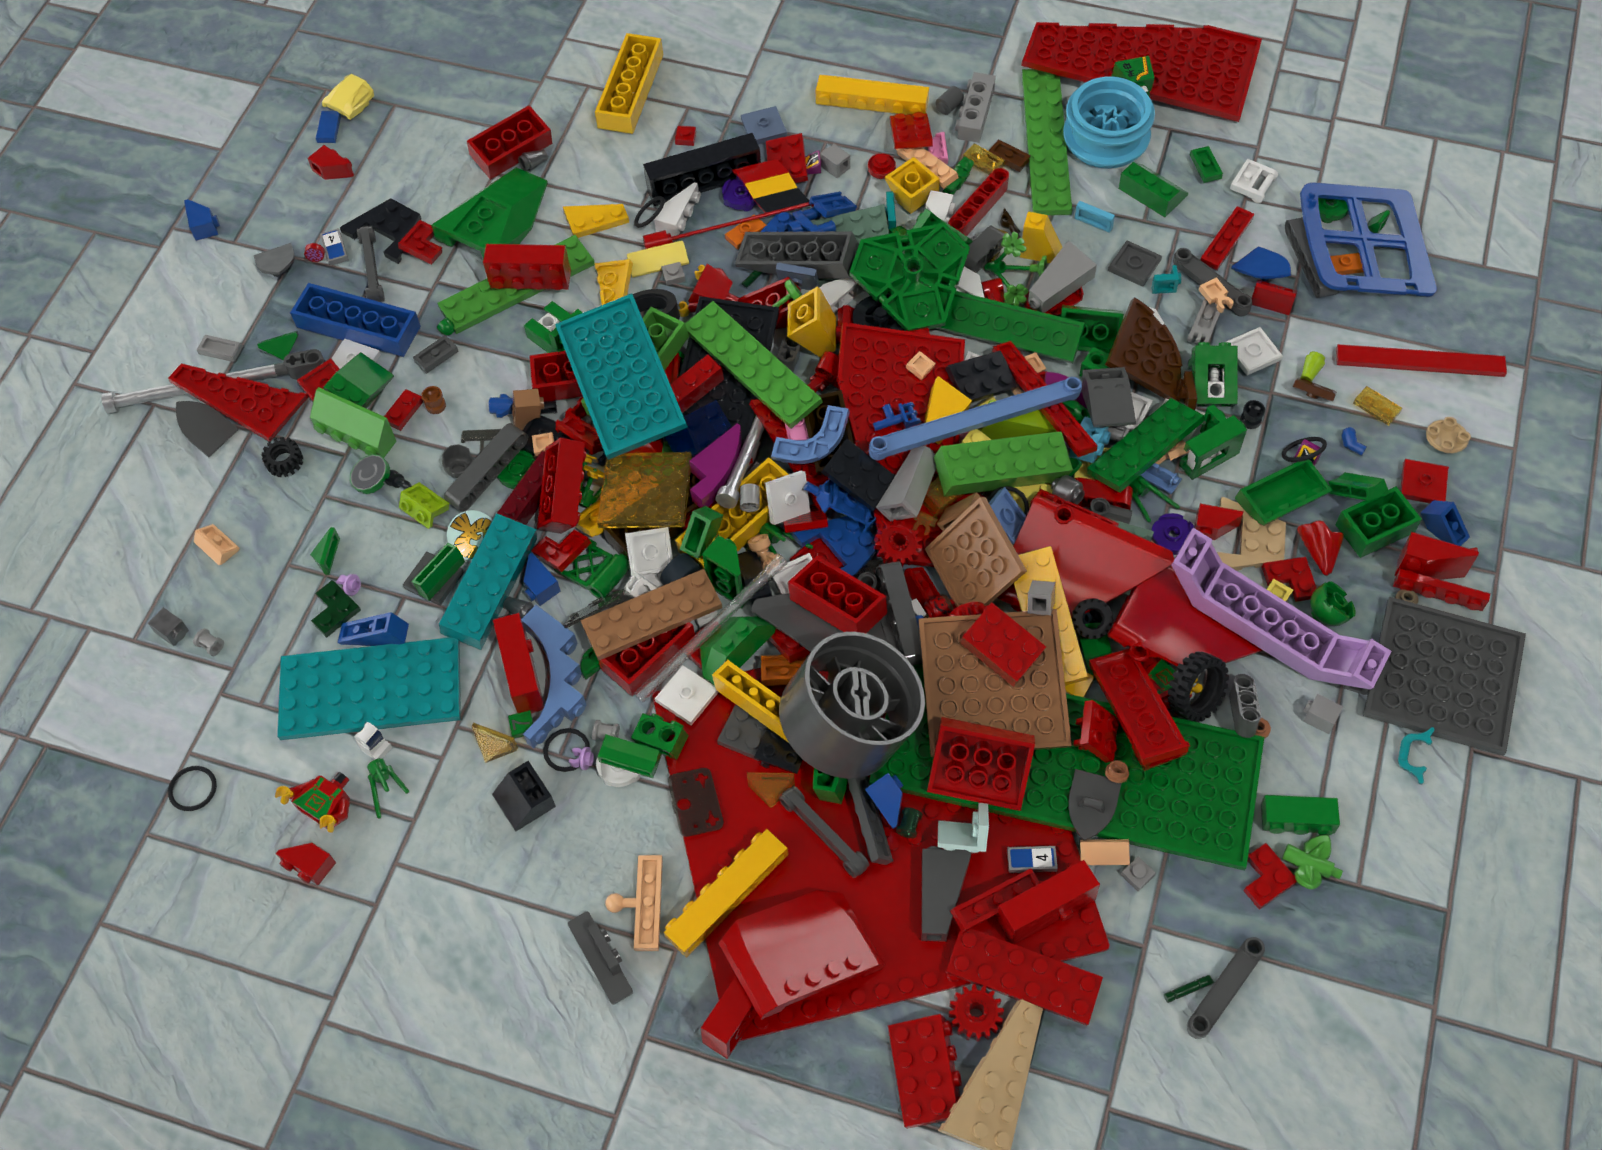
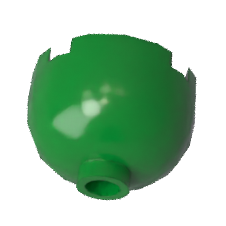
M1332 581L1325 582L1319 586L1310 598L1312 617L1316 621L1328 626L1335 627L1348 622L1355 616L1356 610L1353 602L1350 601L1348 603L1344 598L1347 593Z

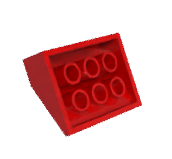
M941 717L927 792L1021 811L1035 748V735Z

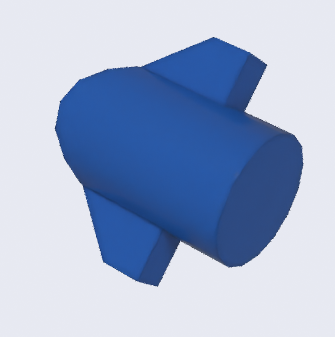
M500 394V397H490V414H496L497 418L512 414L513 398L506 394Z

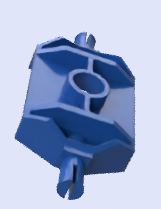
M828 479L819 487L808 481L806 482L804 490L814 494L824 513H826L829 507L837 513H843L854 521L865 524L864 533L873 525H876V517L874 518L873 512L833 481Z

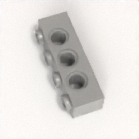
M974 72L972 80H968V93L965 92L963 104L965 105L960 108L959 117L961 119H957L955 131H958L959 140L980 143L995 90V75Z

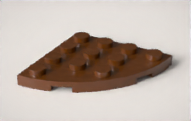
M1134 297L1130 301L1105 365L1110 368L1125 367L1128 378L1164 399L1172 398L1179 402L1180 389L1183 386V379H1181V367L1183 365L1177 344L1165 324L1162 325L1153 315L1155 312Z

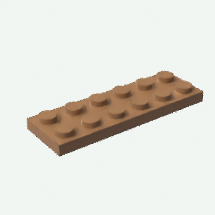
M702 569L580 621L599 661L722 608V603L705 570Z

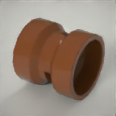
M429 386L423 390L422 399L426 410L430 414L443 412L446 408V402L441 389L437 386Z

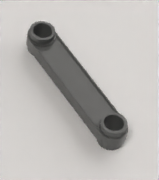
M373 226L361 227L357 229V235L360 244H363L369 286L365 288L366 297L378 302L385 301L382 285H379L373 247V242L376 241Z
M1179 248L1176 251L1173 265H1177L1178 270L1183 271L1199 285L1217 277L1227 289V297L1231 298L1234 302L1231 309L1235 315L1242 317L1250 312L1252 298L1249 295L1242 293L1195 257L1189 249Z
M792 786L782 793L779 800L785 809L789 812L794 811L844 862L843 867L853 878L860 876L867 870L870 864L865 856L859 851L854 852L805 802L804 795L797 787Z
M1251 937L1243 942L1187 1022V1031L1191 1037L1202 1039L1208 1035L1265 952V946L1259 938ZM1247 946H1254L1258 953H1251ZM1193 1022H1200L1204 1026V1031L1196 1030Z

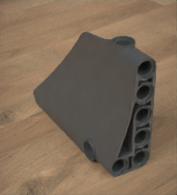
M900 561L880 564L876 567L875 575L869 572L862 573L858 580L868 583L872 588L886 595L887 614L866 634L878 637L891 644L908 659L912 666L922 664L919 628ZM789 593L756 599L751 607V611L755 615L792 638L810 652L826 637L842 632L790 600Z

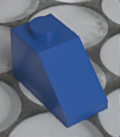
M188 199L184 200L189 228L195 240L218 235L217 227L220 224L217 215L213 216L208 207Z
M1433 500L1420 513L1428 531L1441 541L1461 546L1470 538L1454 502Z
M530 553L524 576L526 587L524 593L531 602L535 600L541 606L561 592L556 578L533 553Z
M887 773L865 790L890 826L895 829L899 821L903 792L900 788L903 787V784L896 775L891 777Z

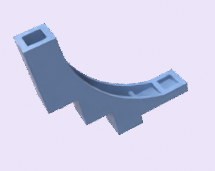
M537 605L522 618L525 631L540 644L546 653L550 664L551 676L548 698L540 717L523 734L526 743L533 749L537 744L545 741L548 733L553 728L561 724L564 716L572 721L575 717L580 716L586 707L584 696L571 686L575 685L582 675L579 664L567 656L574 652L578 644L575 634Z

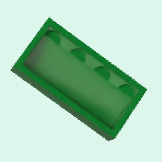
M1306 460L1296 462L1240 489L1235 499L1253 519L1265 526L1331 493L1333 490L1312 462Z

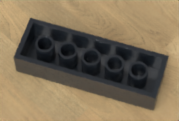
M749 133L645 163L643 167L650 199L662 196L666 203L694 182L698 183L700 193L723 187L727 180L731 179L732 181L736 179L737 175L732 170L761 163L760 148L753 133ZM661 201L654 202L653 206L660 205Z

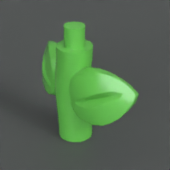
M1327 834L1310 838L1304 843L1303 850L1288 844L1282 856L1283 860L1298 867L1295 872V879L1301 886L1307 889L1318 888L1322 883L1321 876L1328 879L1330 876L1340 879L1343 870L1334 867L1335 863L1328 861L1331 855V839Z

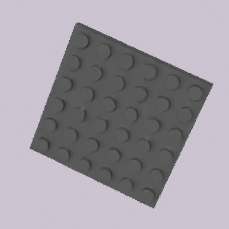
M1389 596L1378 643L1391 650V653L1374 688L1368 690L1363 716L1421 733L1433 727L1435 730L1432 736L1504 756L1507 752L1526 633Z

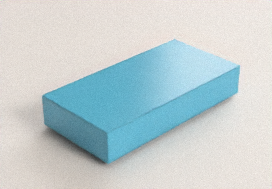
M1079 201L1076 206L1075 219L1110 233L1113 228L1115 215Z

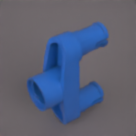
M814 207L804 211L798 210L793 212V221L787 223L788 232L836 231L835 223L832 220L820 225L811 222V220L821 217V214Z

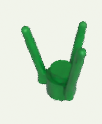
M1141 475L1128 485L1132 487V497L1148 523L1151 522V519L1138 495L1145 496L1149 491H1152L1176 509L1180 508L1177 503L1152 486Z
M770 522L765 523L760 529V534H768L771 542L768 548L774 554H777L772 543H778L780 540L786 541V538L782 535L795 541L790 533H786L780 526L777 527ZM809 543L805 545V547L813 549V545ZM779 556L780 566L784 565V563Z
M379 758L371 761L367 766L370 773L368 779L378 819L381 818L376 782L381 783L385 792H388L389 787L386 780H388L390 775L406 794L409 793L408 788L393 771L392 766H387L384 759Z

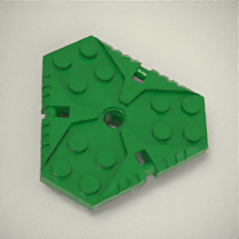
M945 222L909 229L906 235L900 236L899 232L865 238L860 240L850 269V276L875 301H879L882 304L881 307L905 331L942 327L946 324L957 289L955 287L959 284L970 247ZM908 242L909 246H902V243ZM887 293L891 295L889 298L885 296Z

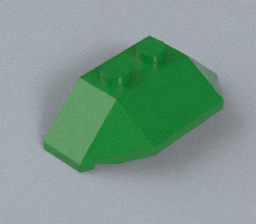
M758 616L730 617L700 646L703 678L714 685L712 674L727 660L741 668L775 633L777 628Z

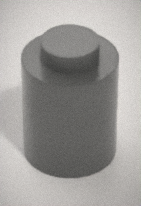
M951 86L935 102L938 112L948 115L963 101L964 95L962 91L956 86Z

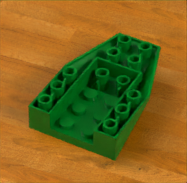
M515 167L434 222L431 226L436 240L450 247H453L459 241L481 251L483 259L486 244H520L533 228L548 181Z

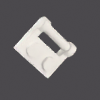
M1247 159L1231 183L1230 189L1252 198L1255 203H1261L1270 184L1278 177V172L1270 167ZM1260 176H1265L1266 178L1258 190L1254 189L1253 187Z

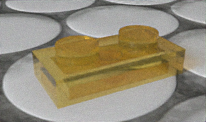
M975 143L963 154V158L967 157L974 161L973 166L988 175L993 170L1005 166V160Z
M1368 386L1362 390L1353 402V404L1388 426L1402 410V407Z

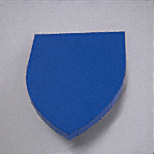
M1259 246L1231 266V269L1255 278H1261L1265 282L1269 279L1291 276V267L1285 257Z

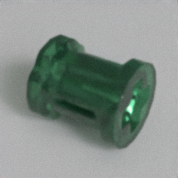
M903 808V818L896 832L906 838H916V828L923 814L913 808Z

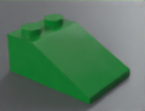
M360 352L339 369L323 389L367 409L393 379L394 375Z

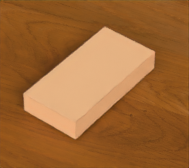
M1129 839L1080 840L1081 861L1085 860L1087 865H1130Z

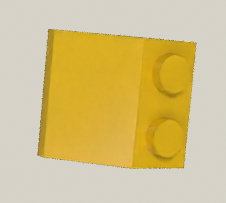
M912 157L885 176V180L890 190L893 191L897 203L910 214L926 204L931 190L939 192L940 178L915 157Z

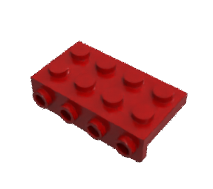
M936 1014L888 1025L904 1127L908 1129L946 1121L951 1113L949 1111L961 1097L959 1086H962L961 1075L955 1069L954 1061L957 1060V1052L955 1046L951 1045L950 1036L953 1035L950 1021L946 1020L943 1015Z

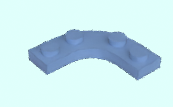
M828 405L820 431L810 439L797 441L776 437L771 454L772 460L807 464L826 457L838 446L844 435L850 413L849 409Z

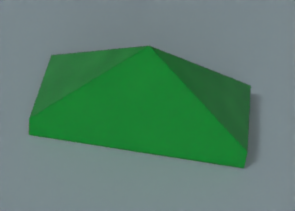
M294 331L258 342L257 345L259 349L284 360L285 356L290 353L299 333Z
M330 527L310 554L325 575H330L340 537L334 527Z

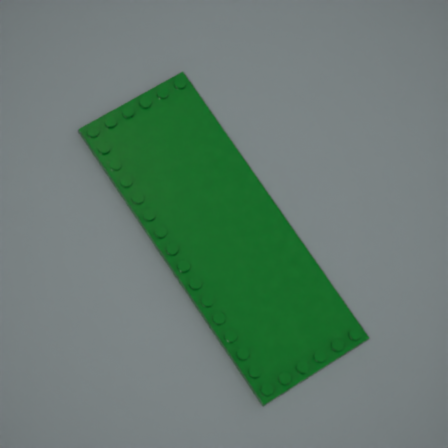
M922 664L913 665L924 690ZM1066 694L1072 746L1034 750L1021 811L988 804V812L1076 832L1068 809L1069 794L1075 769L1106 777L1105 769L1111 763H1105L1089 750H1079L1078 746H1073L1074 740L1081 739L1082 731L1081 725L1075 724L1076 719L1083 717L1085 701L1093 699ZM1094 700L1116 717L1109 703ZM925 701L924 713L920 724L880 770L871 774L869 785H872L889 773L891 777L896 775L903 784V787L900 788L903 793L978 810L979 802L927 792L933 757H930ZM886 712L885 719L889 720L888 714ZM1172 717L1184 740L1190 744L1187 754L1144 771L1118 720L1119 727L1116 734L1114 761H1121L1127 765L1129 777L1125 782L1121 783L1117 806L1111 821L1095 837L1129 839L1130 845L1245 871L1247 868L1264 737L1254 735L1251 738H1245L1238 735L1235 730Z

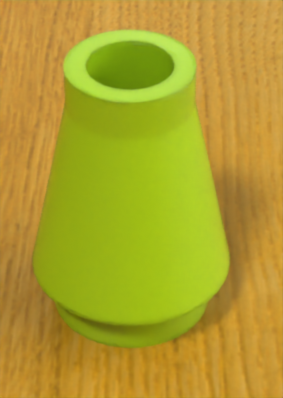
M1315 351L1306 355L1300 378L1312 382L1325 365L1324 355Z

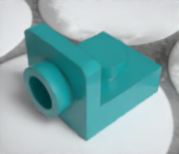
M1172 265L1170 274L1154 275L1151 287L1152 294L1177 292L1178 284H1181L1182 280L1181 272H1178L1177 265Z

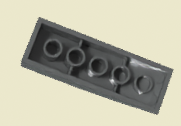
M852 231L745 232L735 265L736 267L777 275V263H784L816 269L818 279H850V269L859 243Z

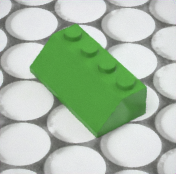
M320 387L317 388L310 419L314 425L313 428L318 433L330 435L334 440L338 442L343 441L355 450L360 449L367 455L375 454L384 458L397 441L386 417Z

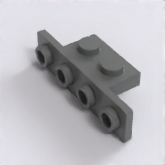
M588 911L570 920L567 924L611 1004L615 1005L632 995L633 990L619 965L622 959L616 948L610 949L608 942L611 939L605 928L600 930Z

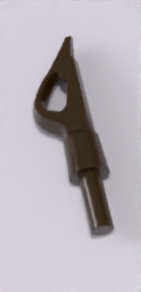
M1004 208L1000 220L1001 226L1009 229L1011 234L1012 232H1017V239L1022 238L1020 230Z

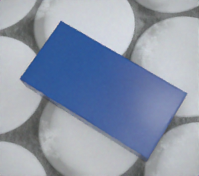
M321 111L316 134L317 143H336L341 120L339 112Z

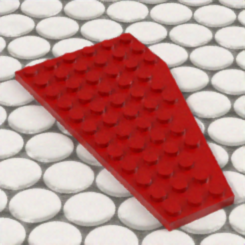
M1036 22L1021 66L1088 82L1095 78L1112 77L1115 62L1149 56L1154 73V83L1152 90L1149 92L1151 100L1239 122L1262 38L1210 25H1203V28L1174 27L1171 24H1146V27H1126L1111 23L1067 26L1052 22Z
M843 322L841 327L837 383L839 390H842L845 407L850 411L848 420L854 444L870 456L868 451L869 444L874 437L884 436L905 429L903 422L878 431L874 430L873 423L886 419L882 407L887 404L891 405L894 415H898V404L902 403L903 405L913 402L915 405L913 409L917 410L918 413L917 418H920V424H923L935 379L939 376L953 386L945 369L948 365L964 361L965 339ZM919 351L936 363L935 367L923 380H920L906 368L907 363ZM960 434L946 438L940 444L933 442L923 446L929 447L935 455L940 446L959 444ZM911 450L876 461L896 475ZM937 468L917 517L896 520L897 524H901L902 520H905V526L907 527L913 524L912 531L919 530L917 537L922 538L920 544L922 549L917 560L913 559L911 563L913 565L934 567L925 548L943 532L937 523L944 510L956 503V495L944 497ZM877 508L873 511L874 518L876 517L877 530L879 527L883 528L885 522H888L890 525L893 521H889Z

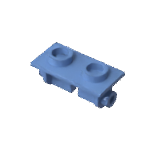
M1156 463L1141 474L1149 483L1169 494L1173 493L1182 478L1178 477L1177 473L1174 474Z

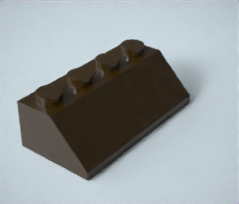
M842 390L819 395L823 403L804 418L809 439L820 431L828 405L846 408ZM849 420L838 446L829 455L814 462L817 474L823 475L821 473L846 439L854 444Z

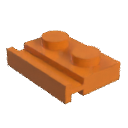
M783 655L761 656L762 684L764 686L787 685L806 660V656L792 663H789Z

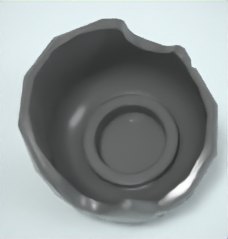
M459 444L450 445L444 449L442 454L443 469L449 476L458 478L474 460L469 448Z

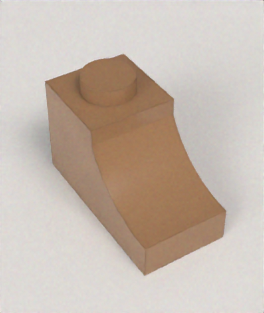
M538 389L513 390V423L516 427L523 430L529 421L540 418L541 409H544V399L539 397Z

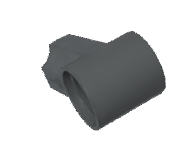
M1095 498L1089 507V510L1127 524L1130 523L1133 512L1132 510L1110 505L1103 498Z

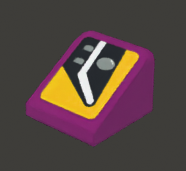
M819 150L806 156L808 174L821 173Z
M1304 439L1295 457L1309 455L1321 447ZM1321 454L1309 459L1314 466L1319 461Z

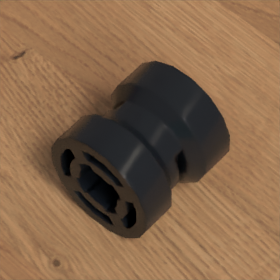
M1250 400L1244 405L1240 421L1244 423L1247 429H1256L1261 425L1265 406L1256 400Z

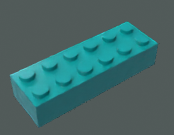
M496 513L439 622L442 635L456 638L464 644L482 650L494 626L493 620L498 618L505 599L513 589L528 559V555L537 541L536 529Z

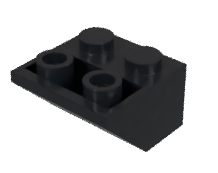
M529 760L508 772L492 793L515 832L556 807L551 794Z

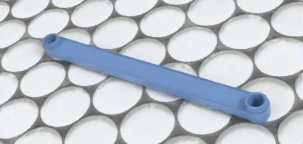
M1069 377L1060 382L891 434L877 436L871 440L868 451L872 459L882 460L891 455L1068 400H1075L1081 393L1082 383L1077 377Z

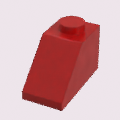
M1200 503L1196 514L1195 529L1212 540H1216L1239 527L1244 511Z

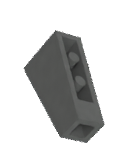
M936 846L922 850L921 941L946 942L953 920L950 911L957 906L970 864L971 852L959 849L949 851Z

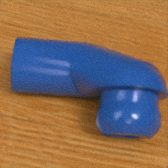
M1345 428L1341 435L1344 447L1362 456L1367 446L1357 442L1354 428Z

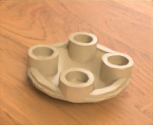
M1445 417L1444 420L1434 421L1426 430V438L1430 445L1444 453L1462 451L1467 447L1471 438L1470 433L1458 424L1453 417Z

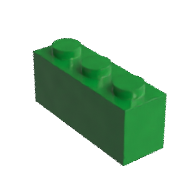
M1265 795L1261 802L1262 830L1270 831L1274 834H1280L1285 831L1294 832L1297 835L1308 833L1332 835L1335 834L1340 826L1338 798Z

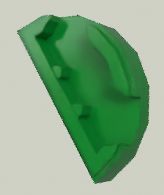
M592 647L582 656L581 672L585 680L601 669Z

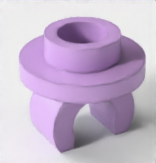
M356 574L340 575L336 581L337 584L343 585L341 589L350 596L355 595L361 587L360 579Z
M589 747L572 749L573 754L579 756L577 759H569L572 767H581L582 770H587L589 766H592L594 754Z

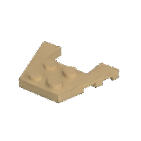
M1221 497L1219 507L1244 511L1241 520L1240 555L1217 552L1221 561L1234 570L1239 571L1245 567H1262L1265 562L1284 560L1286 522L1277 519L1263 526L1253 519L1239 503Z

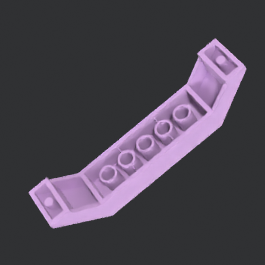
M1195 528L1191 529L1171 565L1193 607L1308 679L1370 690L1374 688L1391 650L1373 639L1363 640L1335 633L1223 563L1211 543L1213 540Z

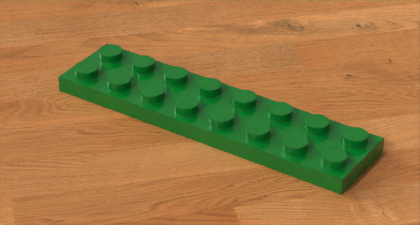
M956 291L945 326L937 327L936 329L998 345L1011 341L1018 350L1029 353L1035 352L1037 355L1073 364L1085 323Z

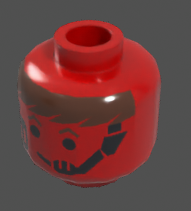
M941 594L925 600L924 607L922 608L930 618L948 617L950 612L956 608V605L952 599Z

